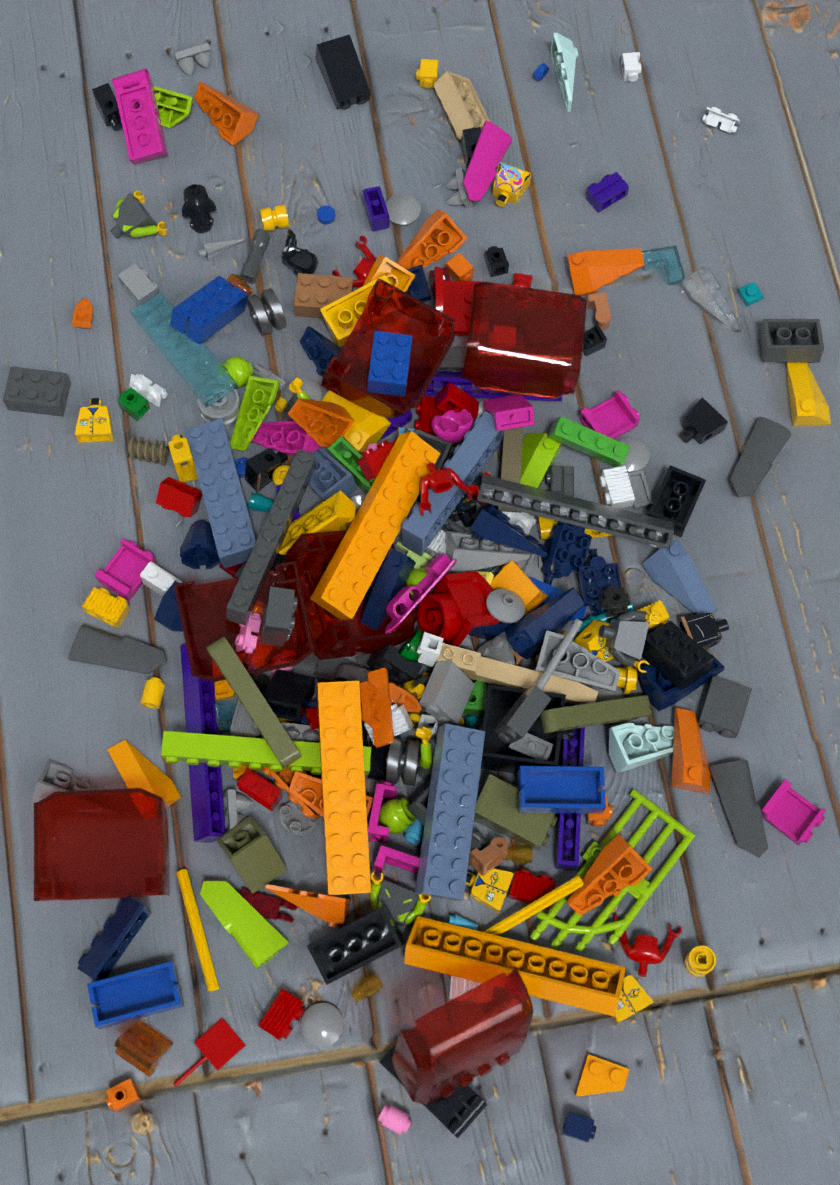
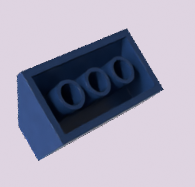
M129 896L118 903L115 915L107 919L103 926L105 929L101 935H97L91 943L92 948L88 953H84L78 961L79 966L77 969L95 981L108 977L151 914L143 904Z

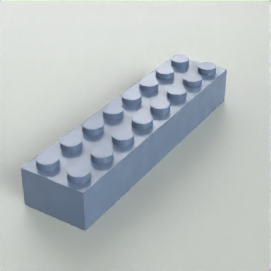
M486 411L482 417H477L472 431H467L462 445H457L453 452L454 456L451 460L448 459L443 468L454 470L468 486L473 484L503 440L504 430L497 431L495 429L494 417ZM454 483L450 490L442 493H435L433 489L428 488V501L431 503L432 513L425 510L423 511L424 515L421 516L419 510L420 503L414 505L411 512L412 515L409 518H405L401 525L402 546L422 557L465 494Z
M220 418L185 429L219 559L224 569L247 562L257 541V536L223 419Z
M444 724L438 727L415 894L453 901L464 900L485 731L451 724Z

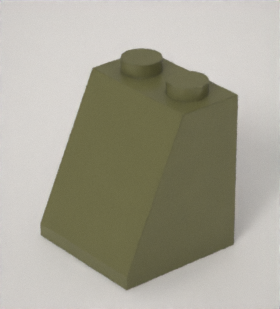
M251 816L216 839L252 894L262 889L266 884L278 878L287 870L268 837Z

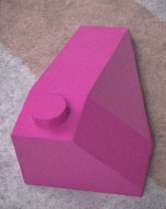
M295 421L262 422L251 441L252 443L288 455H295L298 449L311 453L321 448Z

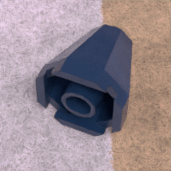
M198 520L191 525L180 547L182 564L193 569H200V566L206 565V569H212L221 563L211 525L206 520Z

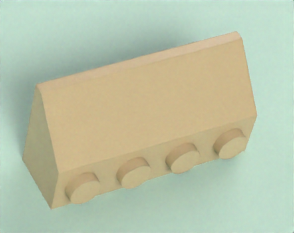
M446 71L433 84L436 95L443 104L442 108L447 113L449 122L455 129V135L460 141L463 129L480 127L482 130L484 122L490 121L469 78Z

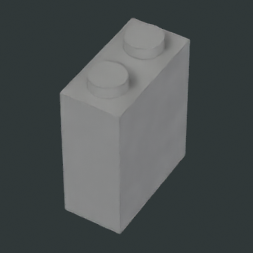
M453 661L436 662L419 703L440 725H458L475 684Z

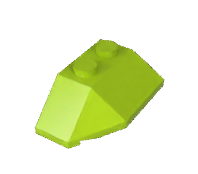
M153 86L162 126L172 128L190 115L193 97Z

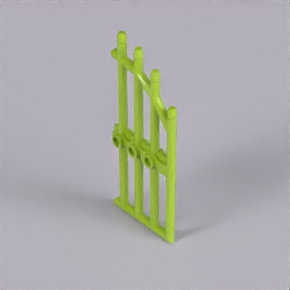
M634 789L630 794L634 800L602 842L598 844L594 841L582 856L586 863L576 876L584 878L603 848L618 835L641 804L651 812L628 841L633 848L657 817L667 823V826L643 856V859L648 864L674 829L685 836L650 883L643 878L635 886L631 887L629 885L620 890V894L612 897L591 926L576 925L583 916H580L576 911L567 923L554 918L573 894L572 892L555 902L547 913L540 911L536 917L541 921L531 933L530 938L536 941L547 926L551 925L561 930L557 934V938H554L551 943L553 949H557L569 933L585 934L575 948L579 953L586 948V945L589 944L596 934L614 931V934L608 940L611 945H614L695 838L696 834ZM627 892L637 899L623 920L604 924Z

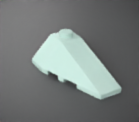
M556 32L553 33L550 56L566 110L571 112L576 58H578L577 48H574L570 39Z
M625 723L611 727L609 729V757L616 773L634 769L673 754L674 726L655 727L651 724L643 726Z

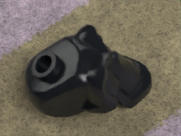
M192 184L183 191L185 203L182 207V216L190 217V227L197 233L209 232L214 223L210 212L217 210L215 203L208 197L206 188L203 185Z
M289 229L287 231L286 244L282 251L281 258L283 259V264L297 276L298 273L313 274L318 265L316 255L307 249L304 250L296 247V235Z

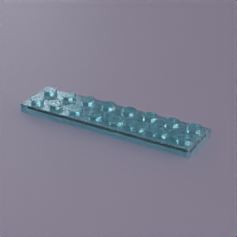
M162 292L144 304L130 310L134 319L205 407L238 388L235 380L204 343L199 345L186 336L188 324L184 334L170 326L174 307Z

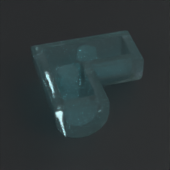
M676 245L642 251L645 264L642 267L643 270L662 267L668 285H676L684 280L685 275Z

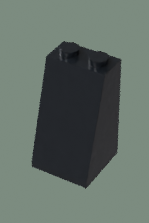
M350 34L317 44L315 59L336 109L342 108V110H345L354 104H364L370 100L371 92Z

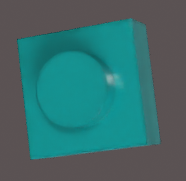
M755 282L738 290V294L746 307L763 300L764 296Z

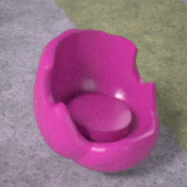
M451 409L441 416H434L431 421V427L441 440L448 443H458L464 439L468 430L471 431L474 420L471 413L466 409H462L460 412H455Z

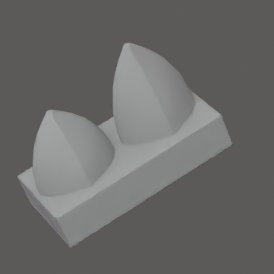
M208 43L175 52L176 63L179 64L187 75L192 76L194 72L193 59H196L201 66L208 67L210 62V47Z
M462 167L455 170L456 176L448 182L446 187L453 190L459 189V191L451 195L446 204H464L466 208L473 207V201H469L462 183L466 173Z
M281 722L292 741L320 743L319 728L311 730L309 725Z
M526 733L522 739L511 743L509 748L533 759L549 761L555 745Z
M228 789L223 793L226 833L247 819L245 816L238 814L237 811L246 809L253 803L247 796L236 793V789Z

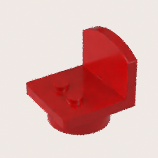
M435 267L432 281V291H435L433 334L454 336L487 335L489 332L488 283L485 281H443L442 267Z
M477 571L445 574L431 594H427L419 603L417 616L420 630L444 638L442 643L459 647L474 627L496 625L500 622L489 613L486 606L487 597L493 591V588Z

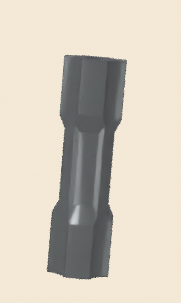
M255 230L251 248L240 273V279L244 282L253 284L256 281L261 260L271 238L270 233L266 230Z

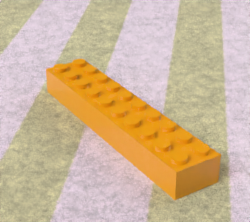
M412 431L398 436L310 598L340 620L353 619L394 542L404 519L407 517L420 493L421 478L429 473L427 464L432 462L435 465L440 455L436 449Z
M359 681L317 683L327 895L371 893Z
M417 916L406 943L404 964L613 1017L616 1016L626 967L420 916Z

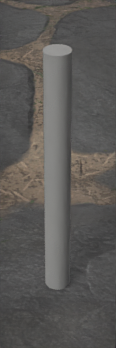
M575 619L536 684L540 690L544 689L583 624L579 619Z

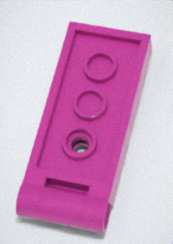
M146 68L112 79L129 159L134 164L168 155L153 84L150 83L151 77Z

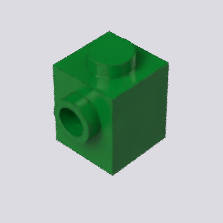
M131 387L124 391L118 399L120 408L136 421L150 409L147 399Z

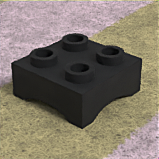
M390 644L381 651H373L367 663L372 668V671L386 668L388 670L389 682L392 681L397 685L415 680L423 666L418 662L406 660Z

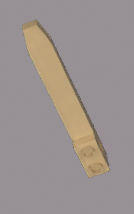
M442 643L440 654L436 661H453L469 679L501 687L525 690L536 686L543 674L542 672L482 657L481 653ZM551 675L542 690L548 693L566 695V703L577 705L595 703L598 691L579 682Z

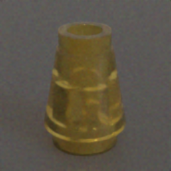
M528 844L508 847L505 860L524 865L532 863L533 847L528 846Z
M375 973L368 974L350 993L355 1001L359 1002L379 993L380 989L383 988V984Z

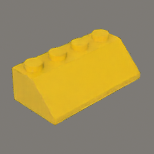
M383 275L321 308L320 312L336 344L341 347L403 314L404 305L386 275Z
M341 490L290 524L278 553L280 555L299 554L303 550H308L317 541H322L326 535L336 532L343 524L350 523L355 517L357 505Z

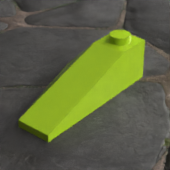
M249 376L230 441L233 450L246 451L276 399L280 381Z
M527 433L522 443L520 484L540 488L546 473L549 472L560 453L562 444L549 439L546 433Z

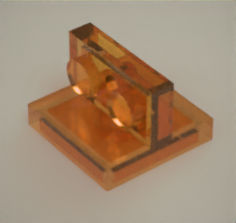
M138 1019L117 1038L114 1046L117 1047L115 1052L117 1055L151 1077L162 1057L171 1049L173 1042Z

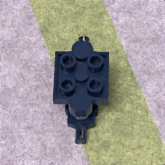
M558 521L557 525L553 526L547 544L550 553L543 557L542 560L544 562L542 572L546 575L544 583L552 585L554 578L567 577L571 572L579 573L578 568L584 565L592 540V536L584 533V527Z
M597 549L589 550L590 561L586 562L585 566L579 567L578 572L582 598L585 603L584 606H589L592 614L597 616L609 612L614 608V603L623 602L624 597L618 563L606 564L605 559L597 555Z

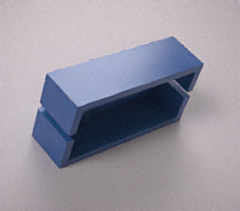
M218 276L173 308L170 326L184 334L186 333L189 319L186 336L200 345L245 311L248 294L236 286L232 287V283Z
M520 766L518 770V790H520L518 793V813L602 814L606 809L605 789H603L605 786L604 767Z
M170 961L88 983L90 1002L95 1005V1007H91L95 1027L103 1029L184 1007L181 989L178 985H175L179 984L175 964Z

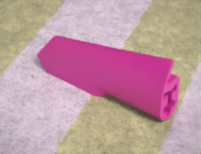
M490 121L484 122L462 182L469 201H480L497 174V166L512 143L510 135Z
M444 553L437 554L424 568L427 575L417 586L403 587L389 601L386 606V612L392 621L386 626V634L394 630L456 564V559L452 561ZM411 590L414 594L412 600L409 597V593ZM398 604L400 606L399 614H397L396 612V606Z

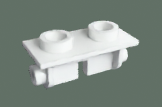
M716 107L706 108L708 115L705 114L702 119L706 125L717 128L720 122L722 124L719 130L735 134L737 130L735 125L739 126L740 120L737 119L736 115L721 113V110Z
M131 374L129 388H133L149 402L160 407L161 398L165 399L168 395L166 389L157 384L151 386L153 381L142 374Z
M501 511L510 518L509 522L511 524L521 526L527 535H529L532 526L537 521L533 515L528 513Z

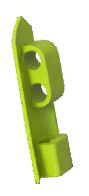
M203 881L200 892L201 897L226 931L233 936L256 969L270 961L279 953V950L289 944L227 881Z

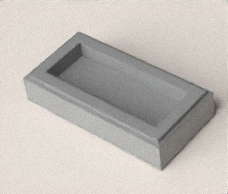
M644 470L629 472L628 476L635 497L634 510L652 507L653 500Z

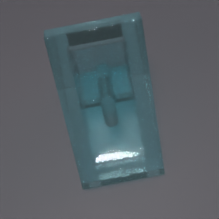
M215 704L216 722L220 731L230 730L236 705Z

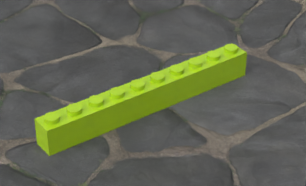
M163 731L161 758L166 763L177 764L178 761H185L188 765L207 763V766L219 767L220 764L228 765L229 768L235 769L241 766H249L251 770H261V767L270 768V771L274 772L290 769L292 773H295V771L301 773L303 771H311V774L321 775L320 743L293 741L302 757L286 768H283L264 738ZM363 746L364 773L369 775L371 747Z

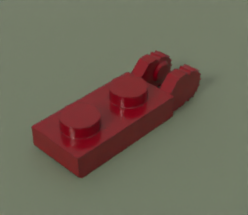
M241 889L240 895L262 917L293 923L294 918L291 916L279 914L280 907L297 910V906L293 903L257 892L252 894L250 890Z

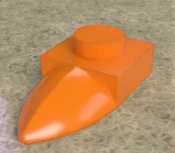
M87 298L82 299L75 306L72 327L91 328L93 307Z
M392 681L389 682L391 705L395 703L398 706L404 704L407 712L422 710L419 701L407 689Z

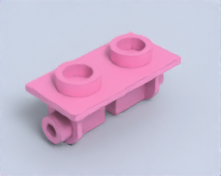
M251 613L246 626L239 624L241 628L235 640L236 652L245 649V653L253 654V651H255L258 636L251 635V632L259 633L262 620L260 614Z

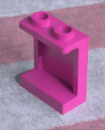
M620 390L615 391V395L596 407L590 410L588 407L582 409L579 420L585 427L612 439H616L636 428L640 419L638 411L631 407L627 396L622 394Z
M521 394L484 400V410L494 417L495 429L497 431L535 425L533 406Z
M122 539L120 541L122 546L103 571L98 569L94 576L98 583L130 602L143 584L140 577L141 572L150 561L155 564L156 562L155 556L147 550L142 551L135 542Z
M785 779L762 808V819L796 845H800L803 841L807 843L814 834L811 832L812 828L820 826L825 819L822 815L826 810L824 808L820 810L790 788L792 783Z
M381 782V784L377 783L368 826V841L387 844L389 828L378 826V819L382 800L384 798L395 799L397 787H394L392 783Z
M381 845L374 864L375 873L381 875L382 870L385 871L386 865L389 864L418 874L420 858Z

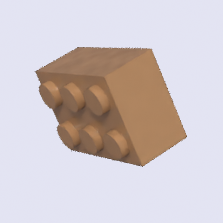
M298 273L294 298L295 317L324 319L320 309L353 292V278Z

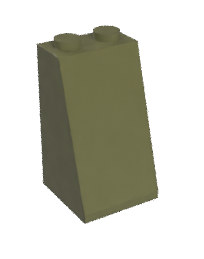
M489 774L476 803L474 822L538 851L541 846L546 847L550 838L547 832L550 827L554 828L558 817L555 816L556 813H518V793L520 790Z

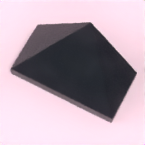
M369 739L371 761L367 779L386 780V759L390 744L376 747L371 739Z

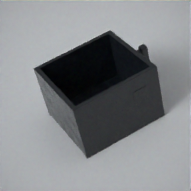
M488 685L482 731H485L481 769L518 774L520 766H558L561 739L573 742L575 730L544 733L539 715L527 733L555 745L549 761L533 759L509 748L510 744L500 740L494 730L520 695L527 690ZM544 692L551 700L543 711L565 707L566 695Z

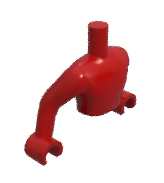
M363 235L359 237L363 244L356 241L355 246L361 249L367 258L364 257L353 271L359 279L353 280L354 288H361L364 285L377 259L366 246L367 238ZM337 270L332 271L334 276L342 277Z
M428 463L427 469L429 473L421 478L420 515L423 516V511L425 510L432 513L431 503L428 501V487L433 489L435 493H442L450 490L454 483L459 489L468 494V499H472V494L480 496L479 487L477 485H466L451 468L437 469L434 463Z
M618 915L615 916L613 922L617 921ZM672 924L669 926L668 936L660 951L658 939L648 935H636L635 941L631 946L625 930L622 936L619 937L620 944L626 956L639 963L638 976L646 977L648 964H659L665 959L674 939L682 931L681 926L678 927V933L672 932Z

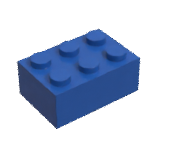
M374 331L367 392L405 397L412 335Z

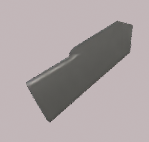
M758 418L730 479L738 497H748L755 492L770 470L773 461L790 438L791 432L789 429L770 419Z
M84 624L79 628L68 656L71 661L143 674H150L167 663L163 650L122 636L119 638Z
M304 643L303 648H300L293 671L295 674L315 677V679L327 682L359 681V683L368 681V673L371 672L307 643Z
M740 760L710 766L709 770L738 847L760 858L768 849L760 805L755 799L748 761Z

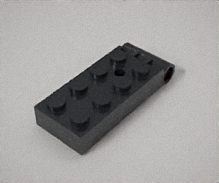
M409 1029L379 1062L456 1138L463 1134L487 1106L486 1102ZM440 1088H444L446 1090V1094L444 1096H440L438 1094V1090Z

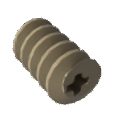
M132 435L128 443L127 456L132 460L138 458L139 461H143L145 459L146 462L150 463L152 461L154 464H158L160 461L161 465H165L168 461L170 448L169 445L165 447L164 441H161L158 446L155 439L152 444H150L149 438L143 443L142 437H139L136 442L135 436Z

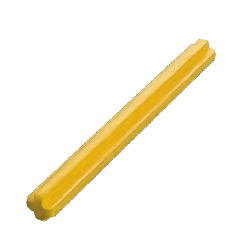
M182 869L176 873L207 990L214 992L219 989L218 980L187 869Z
M580 876L574 877L483 932L497 936L505 933L584 885Z

